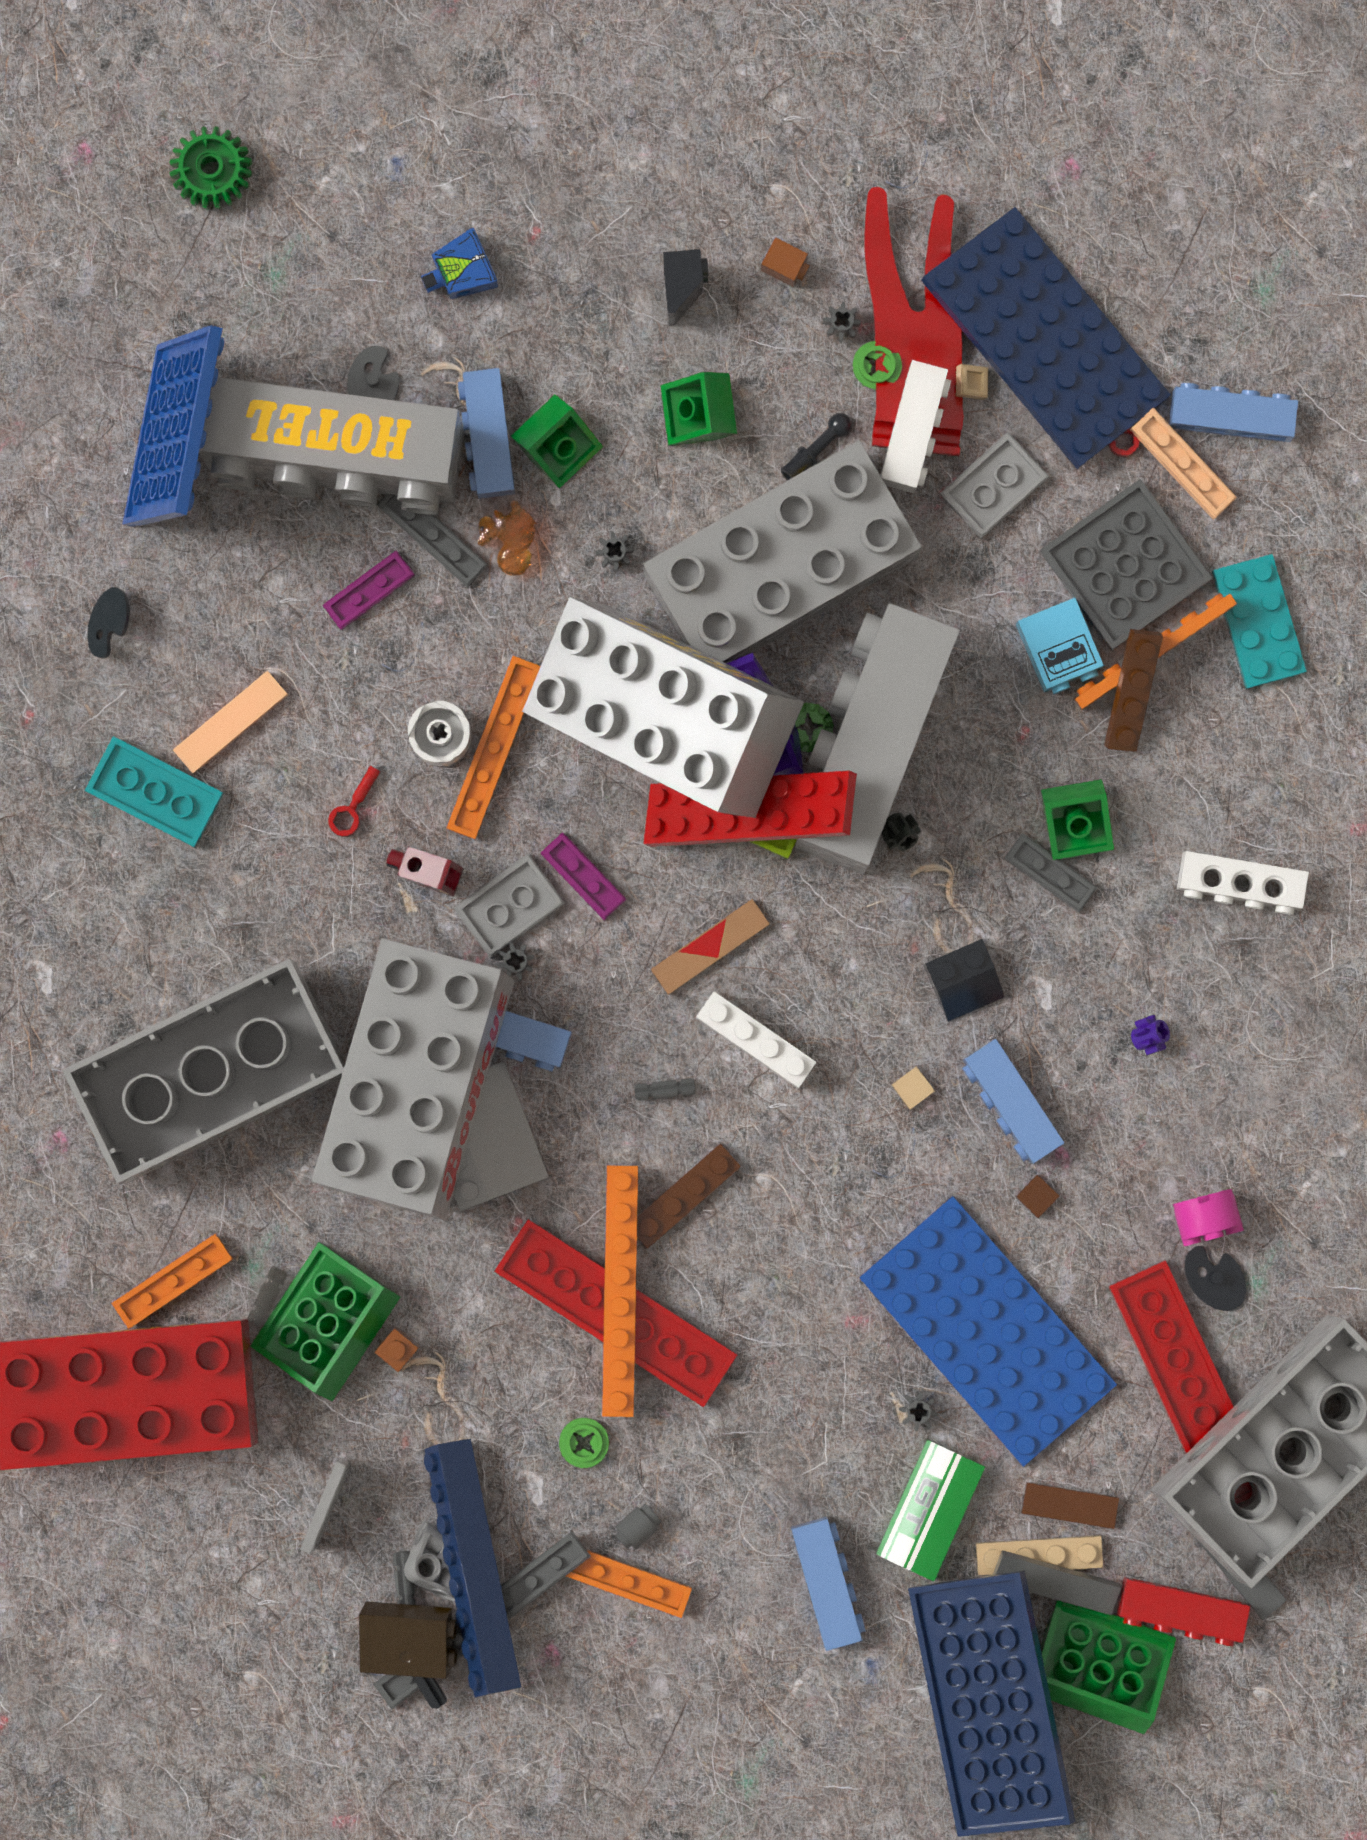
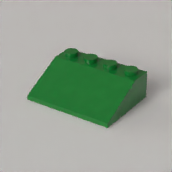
M318 1242L250 1347L315 1394L333 1402L401 1296L327 1246Z
M1056 1600L1040 1645L1051 1701L1145 1734L1155 1720L1176 1637L1143 1625L1139 1627L1123 1623V1618L1113 1614L1109 1615Z

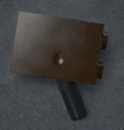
M366 1601L359 1614L360 1672L412 1676L432 1709L440 1708L447 1702V1697L435 1678L446 1679L451 1668H455L457 1663V1649L452 1648V1639H455L457 1634V1622L452 1619V1608Z

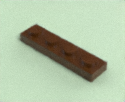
M1130 629L1104 742L1107 749L1137 752L1163 639L1160 632Z
M721 1143L637 1216V1237L647 1249L741 1167Z

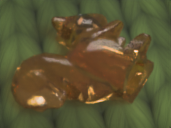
M513 500L511 502L512 511L508 515L504 516L498 510L493 511L496 522L487 516L480 519L478 545L484 546L496 537L500 539L504 545L497 555L498 567L509 576H520L531 565L530 559L532 554L527 549L534 540L537 522L517 501Z

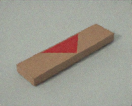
M751 899L657 964L651 971L669 995L769 926L770 923L754 900Z

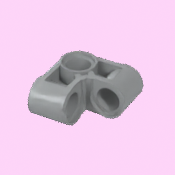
M425 1520L416 1532L412 1549L405 1563V1576L410 1582L431 1591L438 1597L455 1602V1598L449 1588V1581L451 1579L449 1568L443 1559L444 1544L442 1534L439 1533L437 1525ZM420 1561L424 1562L427 1567L425 1576L419 1573L418 1565Z

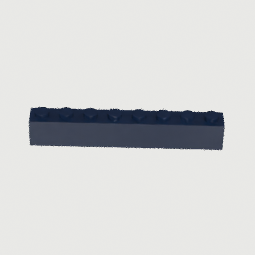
M471 1438L431 1446L424 1449V1465L431 1479L430 1494L432 1501L436 1504L438 1514L437 1529L442 1534L444 1544L443 1559L449 1568L451 1578L449 1588L455 1598L457 1608L455 1618L457 1625L461 1628L463 1638L462 1653L467 1659L470 1672L468 1675L469 1686L474 1692V1697L521 1688Z

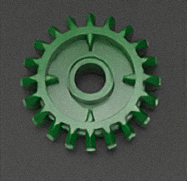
M217 126L213 128L212 134L208 133L206 127H202V135L198 137L196 132L191 130L190 136L192 140L188 142L186 138L182 137L180 142L184 148L174 147L173 153L179 158H173L169 161L170 165L176 168L169 172L172 179H178L173 183L175 190L183 189L180 195L184 200L192 196L190 200L192 206L198 205L200 200H202V207L205 210H208L210 202H213L216 210L220 209L221 200H225L226 204L231 206L232 200L230 196L233 194L236 198L240 199L242 194L238 187L248 189L249 184L243 178H250L253 174L250 169L246 168L252 165L251 158L245 157L249 153L246 146L239 147L242 141L238 136L231 140L232 134L229 130H226L220 136V129ZM209 162L219 164L218 170L213 174L203 172L204 166Z

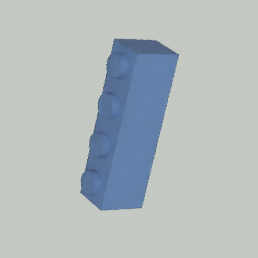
M500 369L462 372L463 381L458 382L460 400H466L467 412H461L464 431L470 430L471 442H465L467 461L473 460L475 471L469 473L471 491H477L479 499L514 495L515 488Z
M1181 383L1180 387L1176 386L1172 391L1169 425L1173 429L1291 442L1295 437L1298 400H1290V395L1277 393L1272 394V397L1260 396V392L1254 390H1242L1241 394L1229 393V388L1219 386L1211 387V390L1199 389V385L1193 383Z
M506 1011L496 1048L507 1051L505 1056L507 1058L523 1062L524 1057L537 1060L536 1067L553 1072L554 1066L559 1068L562 1066L572 1032Z
M996 1039L963 1059L966 1064L962 1068L963 1072L971 1083L977 1081L983 1090L979 1096L989 1110L994 1107L1000 1116L996 1120L999 1127L1006 1136L1010 1133L1017 1142L1013 1147L1023 1162L1028 1159L1031 1164H1034L1064 1144V1141Z
M827 1517L792 1526V1534L825 1650L828 1651L862 1641L860 1633L866 1632L861 1613L854 1614L852 1602H856L857 1598L853 1584H846L843 1572L849 1570L844 1553L837 1554L834 1542L839 1541L840 1538L835 1522L829 1524Z

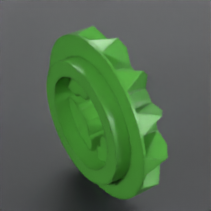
M875 341L862 345L857 350L852 364L854 375L862 386L876 390V383L885 381L894 383L902 369L899 353H892L885 347L875 346ZM885 353L883 366L889 372L886 373L878 370L870 376L872 365L867 359L875 361Z
M806 702L800 710L795 725L796 727L804 725L807 714H809L812 724L822 725V727L813 730L812 740H809V735H807L805 730L797 729L801 751L813 752L821 729L833 733L834 724L830 713L822 706Z
M577 1418L569 1422L562 1430L559 1438V1448L562 1456L568 1463L579 1468H589L597 1465L606 1456L609 1447V1438L606 1430L599 1422L591 1418ZM575 1432L582 1437H586L592 1432L594 1433L590 1441V1445L595 1451L594 1453L586 1448L578 1450L576 1453L574 1452L579 1443L574 1435Z

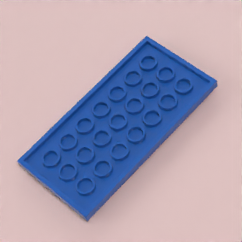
M953 1196L859 1277L1023 1467L1117 1385Z

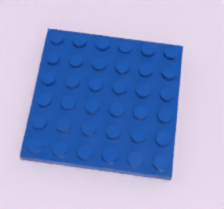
M210 325L157 344L123 525L137 527L185 516L188 511H191L195 498L194 493L191 492L193 481L198 478L201 467L200 462L197 461L199 449L204 447L207 435L206 431L203 430L205 418L210 416L212 410V400L209 399L211 387L216 385L218 379V369L215 368L217 356L221 355L224 348V338L221 337L223 328Z

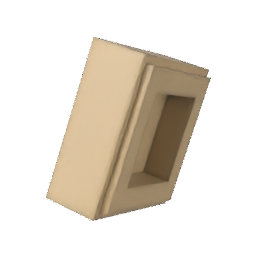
M966 364L956 366V396L980 400L988 398V367Z
M917 1066L891 1085L909 1110L935 1092Z

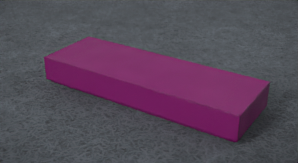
M396 550L322 606L342 631L415 577V574Z
M563 832L540 853L604 921L626 901V898Z

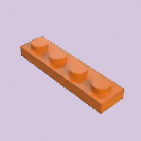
M215 1233L111 1304L127 1328L131 1329L232 1261L233 1257L217 1233Z
M588 1549L587 1552L591 1557L566 1575V1577L679 1618L683 1616L692 1591L690 1586Z

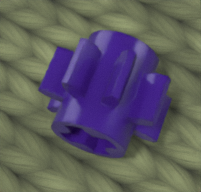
M1151 1015L1134 1022L1137 1028L1132 1030L1131 1039L1136 1049L1140 1051L1145 1050L1147 1056L1166 1049L1165 1042L1170 1039V1031L1163 1020L1156 1021L1155 1015Z

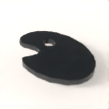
M117 587L107 589L99 597L92 610L88 624L87 640L89 649L95 657L105 659L110 655L111 635L115 632L119 636H124L129 623L130 605L128 597L124 590ZM103 631L102 638L100 639V633Z
M1196 1246L1189 1251L1185 1259L1184 1269L1189 1286L1196 1296L1214 1309L1230 1311L1239 1307L1245 1300L1247 1290L1244 1274L1234 1258L1225 1253L1221 1256L1217 1265H1212L1202 1246ZM1200 1266L1206 1269L1205 1277L1199 1276L1197 1272Z

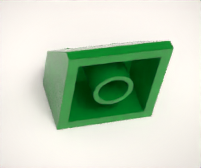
M700 372L660 385L668 446L714 441L737 434L729 373Z
M556 394L511 435V438L525 455L559 489L604 447L575 410Z
M1102 779L1041 789L1053 860L1114 850L1107 795Z

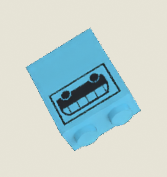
M1076 598L1023 618L1016 623L1044 693L1052 690L1053 694H1057L1069 689V682L1080 678L1083 683L1099 676L1097 671L1101 670L1104 665Z

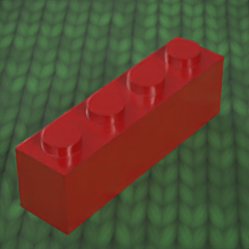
M1124 1577L1117 1614L1120 1617H1124L1123 1623L1141 1627L1143 1621L1154 1624V1630L1172 1633L1173 1628L1185 1631L1184 1636L1203 1640L1204 1635L1216 1637L1215 1643L1233 1647L1234 1641L1243 1643L1250 1605L1244 1602Z

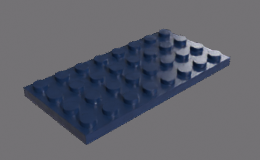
M1016 207L1012 208L921 279L923 284L1077 470L1133 427L1153 407L1157 408L1171 396Z
M1025 1570L908 1588L957 1836L1069 1825L1076 1822Z

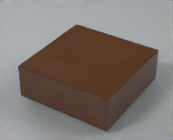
M1037 1174L1015 1197L1036 1218H1039L1060 1196Z

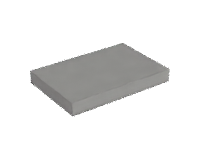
M1007 432L940 492L939 495L971 530L982 539L1050 476L1016 439Z
M528 853L455 906L454 910L489 958H491L565 903Z
M343 1458L336 1461L300 1550L311 1554L317 1549L351 1467V1461Z

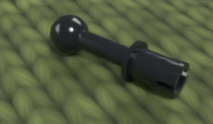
M836 413L831 416L828 421V429L807 449L800 446L797 449L798 453L781 468L783 477L788 481L809 467L816 465L817 460L815 457L836 437H845L851 432L852 421L850 417L844 413Z

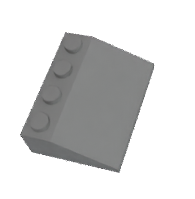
M505 1062L489 1068L454 1191L460 1211L470 1209L549 1178Z

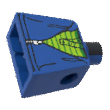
M474 228L467 230L434 252L432 258L437 269L421 276L428 293L445 286L450 299L498 287L497 278Z

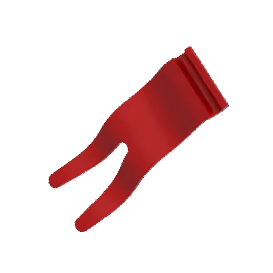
M873 187L867 195L864 252L866 274L874 312L875 346H882L889 349L892 353H899L902 369L894 383L888 381L876 383V413L871 446L888 448L912 360L948 369L946 379L951 380L947 398L941 397L938 408L943 409L939 428L933 426L930 438L936 439L932 454L959 457L964 415L963 397L956 396V366L962 364V330L925 285L924 310L916 312L910 308L894 260L890 237L887 193L881 187ZM940 195L935 201L928 238L924 276L951 256L954 201L948 195ZM885 353L875 360V373L878 370L886 373L889 372L883 366Z

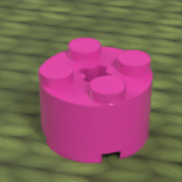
M1232 1188L1173 1204L1183 1247L1201 1242L1200 1236H1203L1204 1241L1223 1237L1222 1230L1224 1229L1226 1235L1244 1231Z

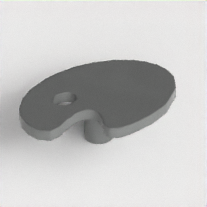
M368 347L355 358L348 374L347 391L349 395L395 400L400 377L397 372L390 374L381 373V366L388 354L384 347ZM368 363L373 365V370L370 373L364 371Z

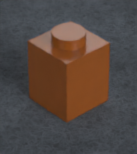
M775 237L761 264V271L794 287L797 279L800 281L804 280L810 268V265L806 263L808 253Z
M395 1327L374 1353L397 1372H400L420 1346L399 1328Z

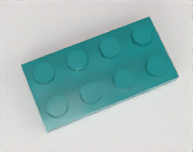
M1273 554L1213 570L1212 574L1218 594L1221 593L1223 597L1231 594L1237 603L1235 607L1224 613L1245 689L1306 673V667Z
M114 736L84 790L196 848L224 795L223 792Z

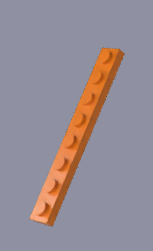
M607 1165L602 1417H634L638 1166Z

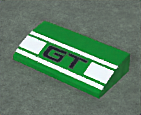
M926 1440L876 1554L934 1582L985 1466L932 1441Z

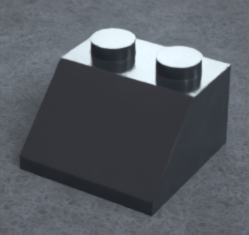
M700 249L663 252L669 326L675 325L703 293V283H708L707 258H701Z
M983 939L923 965L948 1022L1005 997L996 969Z

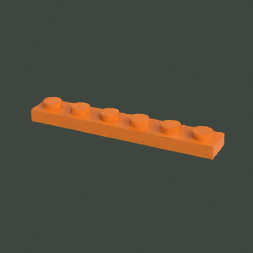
M1219 593L1205 603L1208 609L1199 615L1194 610L1182 618L1180 622L1183 626L1174 632L1170 628L1161 633L1163 639L1158 658L1235 607L1237 603L1232 595L1228 594L1223 597ZM1118 663L1103 672L1102 674L1105 679L1096 685L1093 681H1090L1077 690L1080 696L1075 698V701L1081 710L1117 687L1121 667Z
M512 656L446 827L447 830L476 840L524 716L522 710L541 666Z

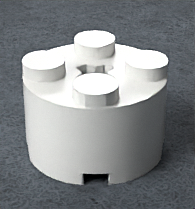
M435 701L421 706L414 712L408 725V738L411 747L421 760L430 765L449 766L454 764L466 754L471 744V727L465 714L456 705L446 701ZM441 727H445L444 731L447 737L436 741V737L432 733L433 730H440Z

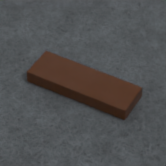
M1026 1482L1021 1513L1114 1529L1119 1497Z

